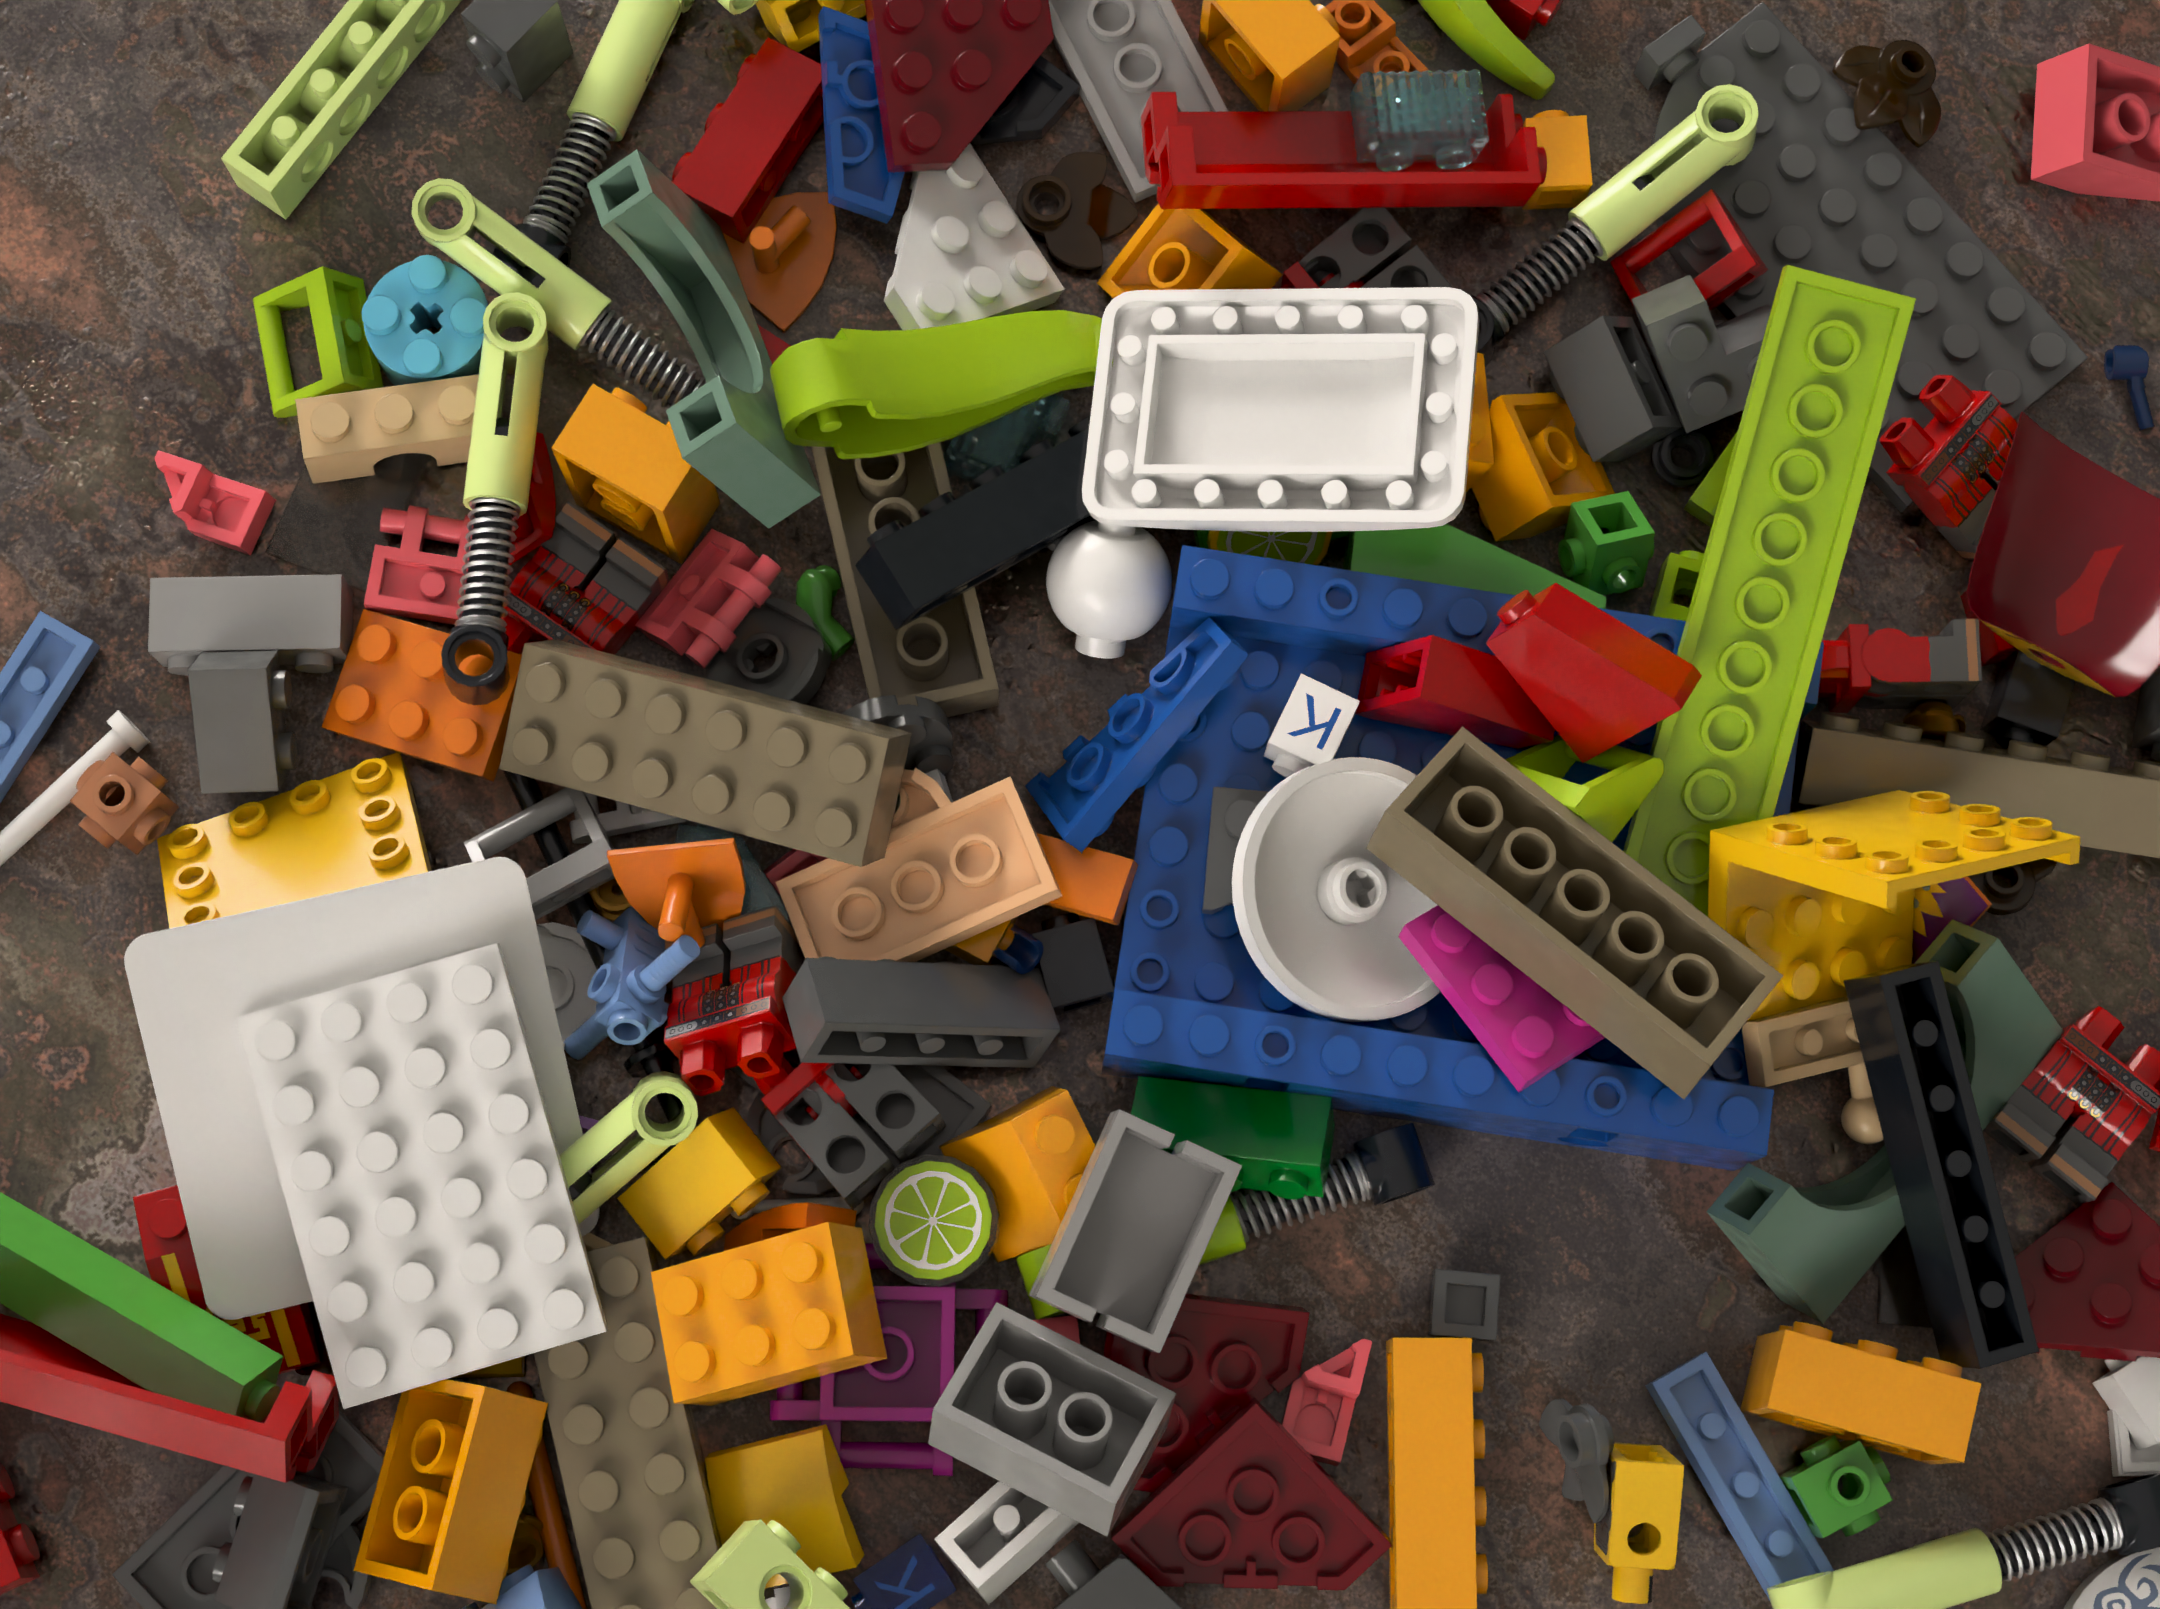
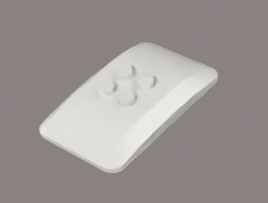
M1450 287L1133 290L1118 295L1105 308L1101 323L1082 484V499L1091 517L1104 524L1184 530L1334 532L1418 529L1447 524L1460 513L1466 498L1479 335V315L1476 303L1466 292Z

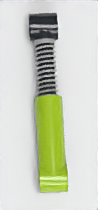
M1414 1123L1398 1126L1355 1142L1353 1144L1354 1152L1345 1154L1341 1161L1334 1157L1332 1165L1329 1164L1324 1198L1305 1196L1301 1199H1284L1275 1196L1270 1191H1253L1252 1189H1246L1245 1195L1236 1191L1234 1198L1232 1195H1229L1199 1265L1246 1250L1245 1242L1249 1241V1234L1254 1233L1259 1238V1231L1265 1229L1266 1233L1270 1234V1227L1276 1226L1281 1231V1223L1287 1222L1292 1227L1293 1219L1298 1218L1299 1222L1303 1223V1216L1309 1214V1217L1314 1219V1212L1320 1211L1322 1215H1325V1208L1330 1207L1335 1212L1337 1204L1341 1203L1346 1208L1348 1205L1347 1201L1349 1200L1358 1204L1359 1200L1365 1202L1366 1199H1371L1374 1205L1377 1206L1434 1186L1435 1182ZM1051 1244L1016 1258L1035 1318L1038 1320L1065 1313L1029 1296Z

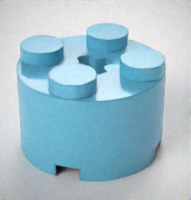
M422 255L413 261L392 269L378 281L371 291L368 300L363 305L361 311L362 321L364 322V331L370 348L384 373L395 386L479 374L484 335L483 316L489 303L478 282L468 272L455 264L442 261L436 256ZM431 327H435L437 329L442 327L440 331L435 334H432L428 330Z

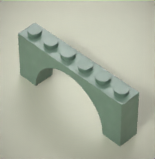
M636 149L587 183V187L601 227L634 260L662 297L687 338L704 375L706 384L666 410L682 459L769 529L820 496L819 487L803 446L794 445L785 439L770 376L772 362L721 227Z
M1952 919L1915 964L1939 961L1983 1131L2064 1031L1999 938ZM1885 1145L1855 1171L1838 1180L1815 1187H1793L1764 1170L1747 1163L1707 1210L1709 1216L1781 1301L1821 1324H1824L1905 1226Z

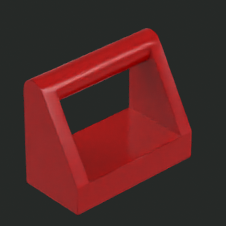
M1710 189L1610 262L1632 302L1631 299L1647 293V290L1635 273L1707 221L1714 218L1732 252L1693 279L1705 298L1710 311L1768 271V268L1713 189Z

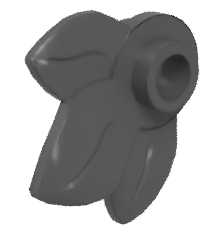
M1563 1398L1552 1400L1545 1407L1539 1421V1426L1551 1443L1559 1448L1560 1454L1565 1461L1562 1495L1564 1498L1571 1500H1585L1593 1523H1598L1606 1515L1609 1506L1610 1488L1606 1464L1609 1453L1614 1448L1612 1427L1608 1419L1604 1415L1599 1414L1590 1404L1584 1403L1572 1406Z

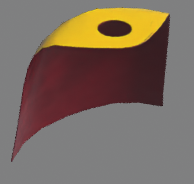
M2021 412L1970 571L1967 591L1969 608L1987 627L2010 645L2023 652L2028 658L2068 678L2114 697L2130 695L2138 690L2160 666V499L2069 448L2042 429L2028 415ZM2123 545L2100 587L2093 621L2071 634L2060 636L2057 632L2056 599L2080 578L2095 551ZM2032 650H2034V651L2038 652L2039 654H2041L2042 657L2039 656L2038 654L2034 653Z

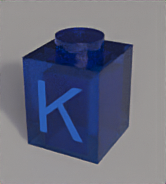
M920 1533L855 1577L853 1580L860 1591L853 1595L851 1600L856 1609H930L957 1591L958 1588L923 1534Z

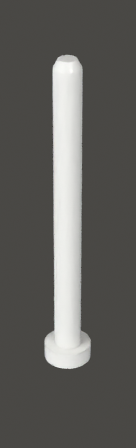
M117 710L107 720L112 729L0 831V867L70 803L71 798L78 792L76 789L77 782L88 767L96 761H105L112 752L120 757L130 747L139 753L150 742L121 711Z

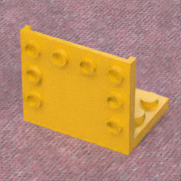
M397 752L382 758L365 760L354 768L320 780L306 781L290 791L265 800L242 804L231 812L198 824L183 825L172 833L157 838L169 928L432 871L408 769L401 754Z
M1902 790L1710 830L1708 918L1783 975L1748 1019V1021L1845 997L1847 993L1844 980L1912 964L1916 888L2043 858L2067 865L2077 864L2080 857L2081 837L2052 830L2053 823L2047 819L2036 817L2010 819L2000 816L2001 809L1993 805L1967 804L1960 806L1950 803V795L1935 791L1910 793Z

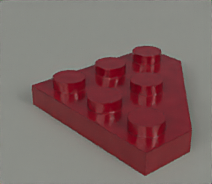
M865 0L888 173L949 169L1054 39L1049 0Z
M2110 1182L2102 1189L2094 1201L2083 1203L2015 1256L2039 1352L2040 1348L2080 1351V1357L2135 1362L2137 1356L2160 1358V1226L2113 1182Z
M1186 1293L1160 1353L1146 1350L1107 1332L1104 1357L1176 1393L1168 1426L1133 1490L1154 1492L1173 1474L1172 1471L1199 1450L1254 1397L1260 1402L1274 1390L1277 1393L1281 1392L1299 1377L1310 1314L1307 1310L1297 1306Z
M1255 1397L1111 1531V1539L1152 1582L1157 1586L1184 1587V1583L1223 1584L1224 1588L1278 1589V1585L1317 1586V1590H1346L1393 1546L1388 1535Z

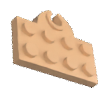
M916 767L914 771L906 769L903 771L899 790L900 805L893 817L885 858L862 867L828 858L776 882L805 959L834 957L847 960L877 961L891 959L896 962H917L1063 896L1017 786L1011 776L951 802L938 782Z

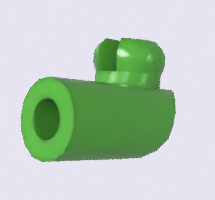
M820 565L815 569H807L800 576L796 588V605L806 611L818 625L825 642L832 651V661H835L847 652L855 639L831 615L833 597L836 596L837 590L841 588L840 576L832 567Z

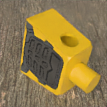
M1614 1442V1448L1609 1453L1606 1464L1610 1488L1609 1506L1604 1518L1600 1522L1594 1523V1550L1607 1565L1613 1566L1611 1596L1613 1600L1634 1604L1651 1603L1653 1569L1672 1570L1676 1565L1684 1464L1662 1445ZM1643 1523L1642 1529L1637 1535L1627 1538L1634 1526Z

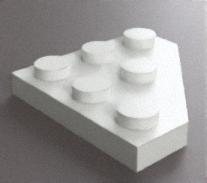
M970 143L948 170L913 171L909 187L912 190L909 206L902 217L895 248L897 259L893 275L887 283L884 297L885 304L902 330L939 327L989 317L1028 312L1056 302L1065 288Z

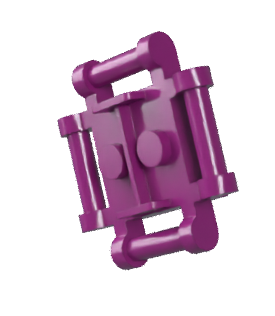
M865 1243L870 1269L901 1270L895 1267L883 1252L880 1243ZM957 1274L936 1280V1287L873 1286L887 1359L821 1376L820 1400H803V1381L777 1388V1399L770 1400L769 1421H821V1425L826 1424L843 1468L933 1469V1476H953L954 1457L929 1445L928 1442L842 1441V1422L931 1423L933 1409L955 1373L956 1310L975 1311L976 1338L996 1302L1008 1308V1290L956 1289Z

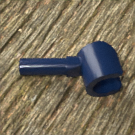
M2116 345L2113 349L2105 352V376L2108 380H2127V390L2130 394L2139 431L2155 427L2144 382L2149 367L2148 353L2136 345Z
M1014 924L1010 929L1014 932L1011 945L1004 951L996 947L992 954L1016 972L1026 974L1037 967L1043 954V944L1040 940Z

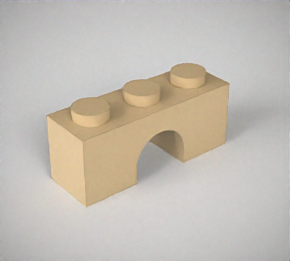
M479 374L295 399L303 459L312 483L375 475L374 465L378 461L405 453L431 455L436 459L438 466L468 462Z

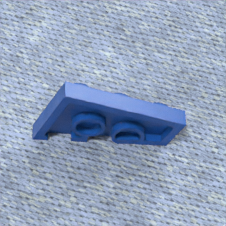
M823 6L818 14L828 203L887 224L893 217L905 172L888 173L868 22Z

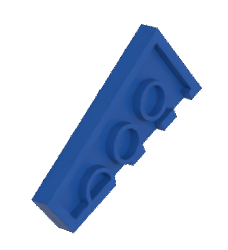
M1208 617L1150 671V686L1142 694L1134 693L1129 696L1124 694L1107 710L1110 718L1108 725L1089 741L1080 735L1066 747L1062 753L1067 762L1050 778L1039 772L1025 785L1063 840L1081 853L1095 837L1102 835L1109 828L1117 810L1135 789L1142 787L1150 780L1157 763L1177 740L1189 734L1197 722L1198 715L1220 690L1225 689L1235 680L1240 666L1248 658L1249 654L1226 629L1212 618Z

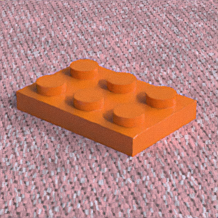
M363 609L321 728L494 782L501 762L522 655L507 651L510 679L506 690L498 699L484 705L467 704L453 696L446 685L441 651L445 640L450 636L449 633ZM480 654L471 655L460 663L459 670L470 676H480L488 672L493 665V661Z

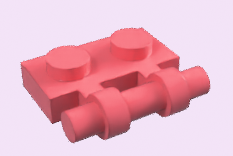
M410 505L408 511L384 507L380 520V532L402 535L400 548L375 544L364 599L365 609L377 613L454 625L456 620H458L456 611L460 608L457 601L462 597L458 591L463 586L460 579L464 575L461 571L462 566L465 565L463 561V556L466 554L464 546L468 543L465 536L470 532L466 527L468 522L471 521L468 515H465L464 520L429 515V508ZM425 540L458 544L457 557L422 552Z
M711 528L635 626L650 640L681 656L685 654L691 661L704 669L718 651L725 653L737 637L733 632L752 607L755 606L760 609L772 593L768 587L782 571V568L768 556L762 554L759 558L744 543Z

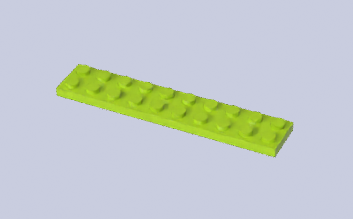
M1786 265L1782 268L1677 656L1694 665L1702 677L1683 708L1658 722L1649 755L1659 757L1663 761L1664 772L1661 779L1633 814L1623 852L1707 917L1710 830L1770 818L1774 815L1916 298L1791 265Z

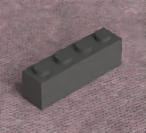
M834 957L806 958L782 997L800 1062L1034 1068L1061 1030L1039 967H1035L1026 974H1020L1006 964L969 965L953 964L946 961L920 963L896 962L891 959L871 961L836 959Z

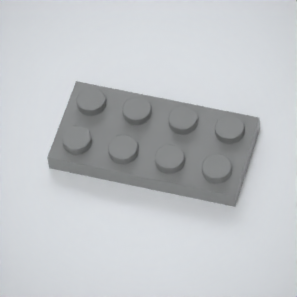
M1049 0L1054 35L1052 41L1072 80L1080 85V96L1134 202L1136 203L1156 194L1157 187L1161 186L1160 184H1150L1145 174L1141 115L1151 92H1176L1178 112L1228 111L1172 1Z

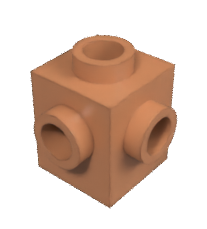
M114 752L105 761H96L85 770L76 785L78 792L70 800L71 803L86 814L78 824L81 828L107 849L117 840L136 855L165 831L171 816L179 808L177 804L160 791L168 782L166 778L139 756L131 765H128Z

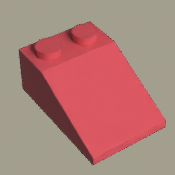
M2086 44L2038 63L2031 180L2076 194L2160 202V67L2092 44Z

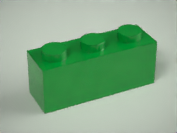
M1138 1076L1131 1115L1175 1134L1170 1147L1163 1148L1162 1150L1172 1154L1176 1143L1188 1140L1242 1165L1231 1192L1243 1188L1270 1191L1275 1196L1284 1199L1294 1200L1305 1196L1324 1198L1335 1132L1332 1097Z

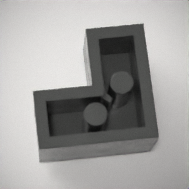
M1691 275L1631 299L1665 390L1686 433L1744 410L1772 309L1769 304L1715 326L1707 302Z

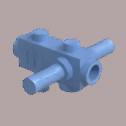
M631 906L614 922L605 919L591 910L586 911L579 920L577 933L604 947L605 952L603 965L592 977L587 991L588 997L597 1002L596 1012L565 1039L564 1048L566 1052L574 1059H583L607 1036L622 1045H635L642 1042L654 1029L663 1025L667 1020V1011L670 1005L664 1002L666 984L700 955V947L692 937L682 935L665 950V940L658 935V930L648 924Z

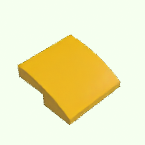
M826 1424L712 1452L705 1458L710 1498L722 1545L744 1521L762 1520L767 1525L771 1520H774L796 1538L801 1546L796 1555L813 1572L818 1567L825 1569L829 1573L856 1568L865 1554L841 1496L848 1487L849 1481ZM775 1574L769 1579L765 1589L787 1584L788 1582L783 1576Z

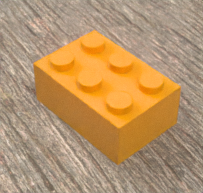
M592 384L551 447L573 499L580 507L682 565L720 505L716 486L682 459L670 421L665 425L645 413L647 411L646 405L623 389L615 387L609 393Z
M825 1222L651 1272L674 1403L712 1406L887 1359L862 1228Z
M1794 1321L1793 1327L1779 1325L1778 1331L1757 1336L1740 1408L1742 1413L1825 1436L1835 1435L1837 1439L1843 1441L1860 1440L1864 1447L1872 1446L1875 1450L1929 1465L1964 1463L1981 1383L1961 1378L1963 1367L1923 1357L1922 1362L1911 1360L1902 1362L1896 1360L1897 1348L1869 1340L1859 1339L1857 1344H1837L1831 1342L1832 1330L1804 1322Z
M448 1379L401 1392L353 1571L435 1592L496 1604L502 1581L507 1574L508 1557L518 1518L525 1505V1491L535 1452L542 1439L543 1421L548 1403L486 1386Z

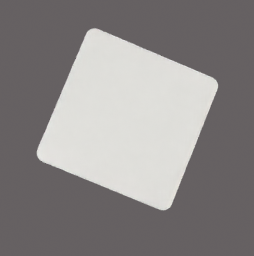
M506 857L488 858L151 932L135 938L130 943L124 956L125 970L204 1298L213 1314L223 1319L235 1320L313 1301L237 1027L236 1017L499 943L559 1155L583 1135L525 873L518 863ZM599 1208L579 1224L582 1236L588 1234L597 1224Z

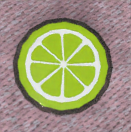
M927 1154L902 1162L883 1178L871 1200L868 1228L875 1252L891 1272L913 1284L942 1287L968 1279L987 1263L999 1240V1205L994 1189L978 1169L955 1157Z

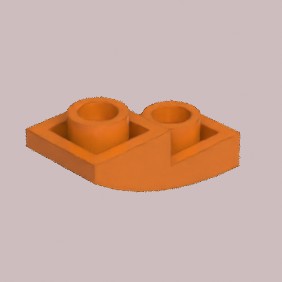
M1333 0L1325 6L1336 20L1340 31L1339 35L1341 36L1336 62L1376 111H1404L1434 89L1433 73L1396 36V22L1374 0Z

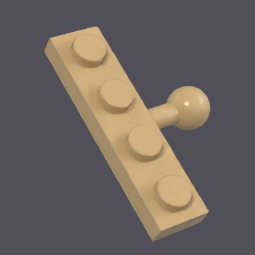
M1847 996L1747 1021L1744 1024L1742 1036L1749 1086L1769 1087L1847 1067L1851 1098L1844 1105L1841 1114V1122L1845 1132L1851 1139L1862 1144H1874L1884 1139Z

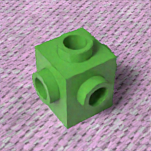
M1629 491L1573 502L1570 507L1564 540H1561L1558 546L1561 568L1568 577L1572 576L1577 584L1601 595L1622 593L1629 589L1643 587L1648 561L1654 554L1655 532Z
M1835 1435L1823 1438L1800 1452L1804 1463L1779 1476L1814 1537L1825 1538L1842 1529L1845 1537L1859 1533L1881 1519L1876 1509L1893 1501L1885 1484L1891 1482V1476L1884 1461L1872 1446L1864 1448L1860 1440H1844L1839 1443ZM1839 1478H1841L1843 1483L1841 1493H1839L1837 1487Z

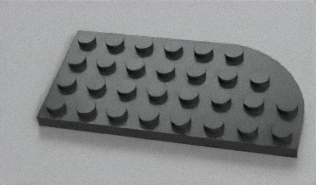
M1762 2L1696 54L1699 58L1698 63L1675 80L1658 115L1651 140L1652 146L1696 111L1699 100L1708 90L1719 85L1731 84L1742 87L1751 93L1757 103L1758 122L1752 151L1744 160L1735 165L1722 167L1656 220L1658 227L1710 189H1713L1720 197L1768 268V271L1717 306V309L1727 320H1731L1766 304H1769L1772 308L1782 268L1786 265L1916 298L1867 475L1898 511L1902 513L1914 502L1906 493L1904 486L1897 485L1886 473L1894 462L1879 439L1894 422L1902 417L1914 418L1923 429L1934 418V415L1918 399L1921 390L1934 376L1953 375L1970 390L1990 391L2001 403L2000 407L2006 410L2014 419H2017L2021 412L2029 409L2088 359V356L1879 128L1860 130L1856 127L1853 99L1767 5ZM1727 118L1718 119L1711 124L1714 129L1723 133L1734 132L1740 128L1738 123ZM1714 218L1668 249L1677 264L1687 275H1691L1692 279L1732 252Z

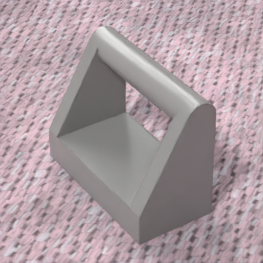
M566 787L464 842L472 862L488 859L567 815L578 811L593 843L526 878L535 921L615 878L606 856L607 850L615 849L585 792Z

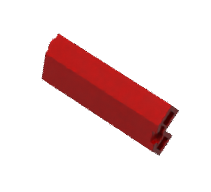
M1151 92L1141 115L1145 174L1150 184H1160L1161 186L1157 187V201L1161 209L1524 207L1540 184L1544 183L1547 173L1546 151L1544 147H1538L1536 128L1523 126L1522 116L1519 113H1514L1512 94H1498L1487 111L1178 112L1176 92Z
M0 1314V1402L284 1483L293 1480L296 1471L307 1473L314 1469L339 1418V1392L334 1376L313 1370L305 1386L286 1381L270 1413L262 1421L257 1422L148 1391L36 1324Z

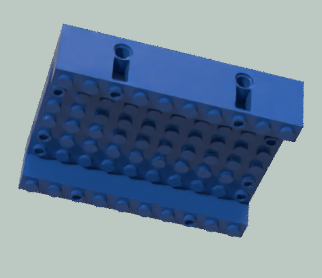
M1182 545L1165 657L1208 617L1226 629L1249 656L1240 666L1235 680L1214 696L1198 715L1193 729L1184 738L1174 743L1157 763L1154 774L1145 784L1134 861L1138 864V868L1127 901L1101 1074L1138 1079V1076L1327 1096L1332 1097L1333 1110L1731 1171L1740 1169L1747 1163H1752L1767 1156L1774 1089L1749 1086L1742 1028L1685 1099L1681 1098L1607 1038L1599 1041L1559 1068L1552 1070L1529 1087L1518 1092L1441 992L1424 1005L1408 1013L1393 1018L1368 1022H1346L1322 1017L1303 1009L1281 994L1264 977L1247 951L1240 935L1233 904L1224 907L1222 911L1214 914H1202L1213 787L1269 792L1286 779V777L1272 768L1274 761L1264 757V753L1301 674L1358 700L1366 653L1435 635L1495 656L1486 642L1501 622L1497 612L1516 595ZM1599 608L1677 655L1686 621ZM1821 642L1800 721L1817 705L1824 642ZM1355 714L1334 759L1347 757L1378 759L1398 765L1418 775L1450 741L1453 735L1379 721ZM1658 722L1617 745L1649 755ZM1799 725L1773 817L1790 813ZM1557 731L1554 732V737L1559 735ZM1483 742L1504 759L1533 747L1528 746L1517 749ZM1576 760L1562 779L1582 785L1610 772V770ZM1632 817L1612 842L1622 851Z

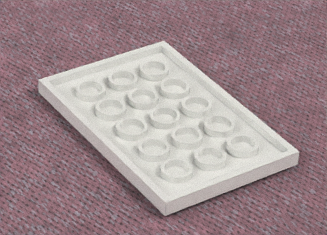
M499 943L235 1018L343 1409L594 1336L608 1330Z

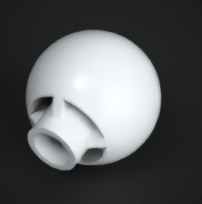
M1096 520L1073 529L1060 541L1048 564L1046 588L1049 602L1057 618L1066 628L1077 634L1075 649L1091 657L1112 659L1124 655L1126 640L1144 635L1163 616L1171 597L1172 571L1164 549L1148 531L1141 527L1109 525Z

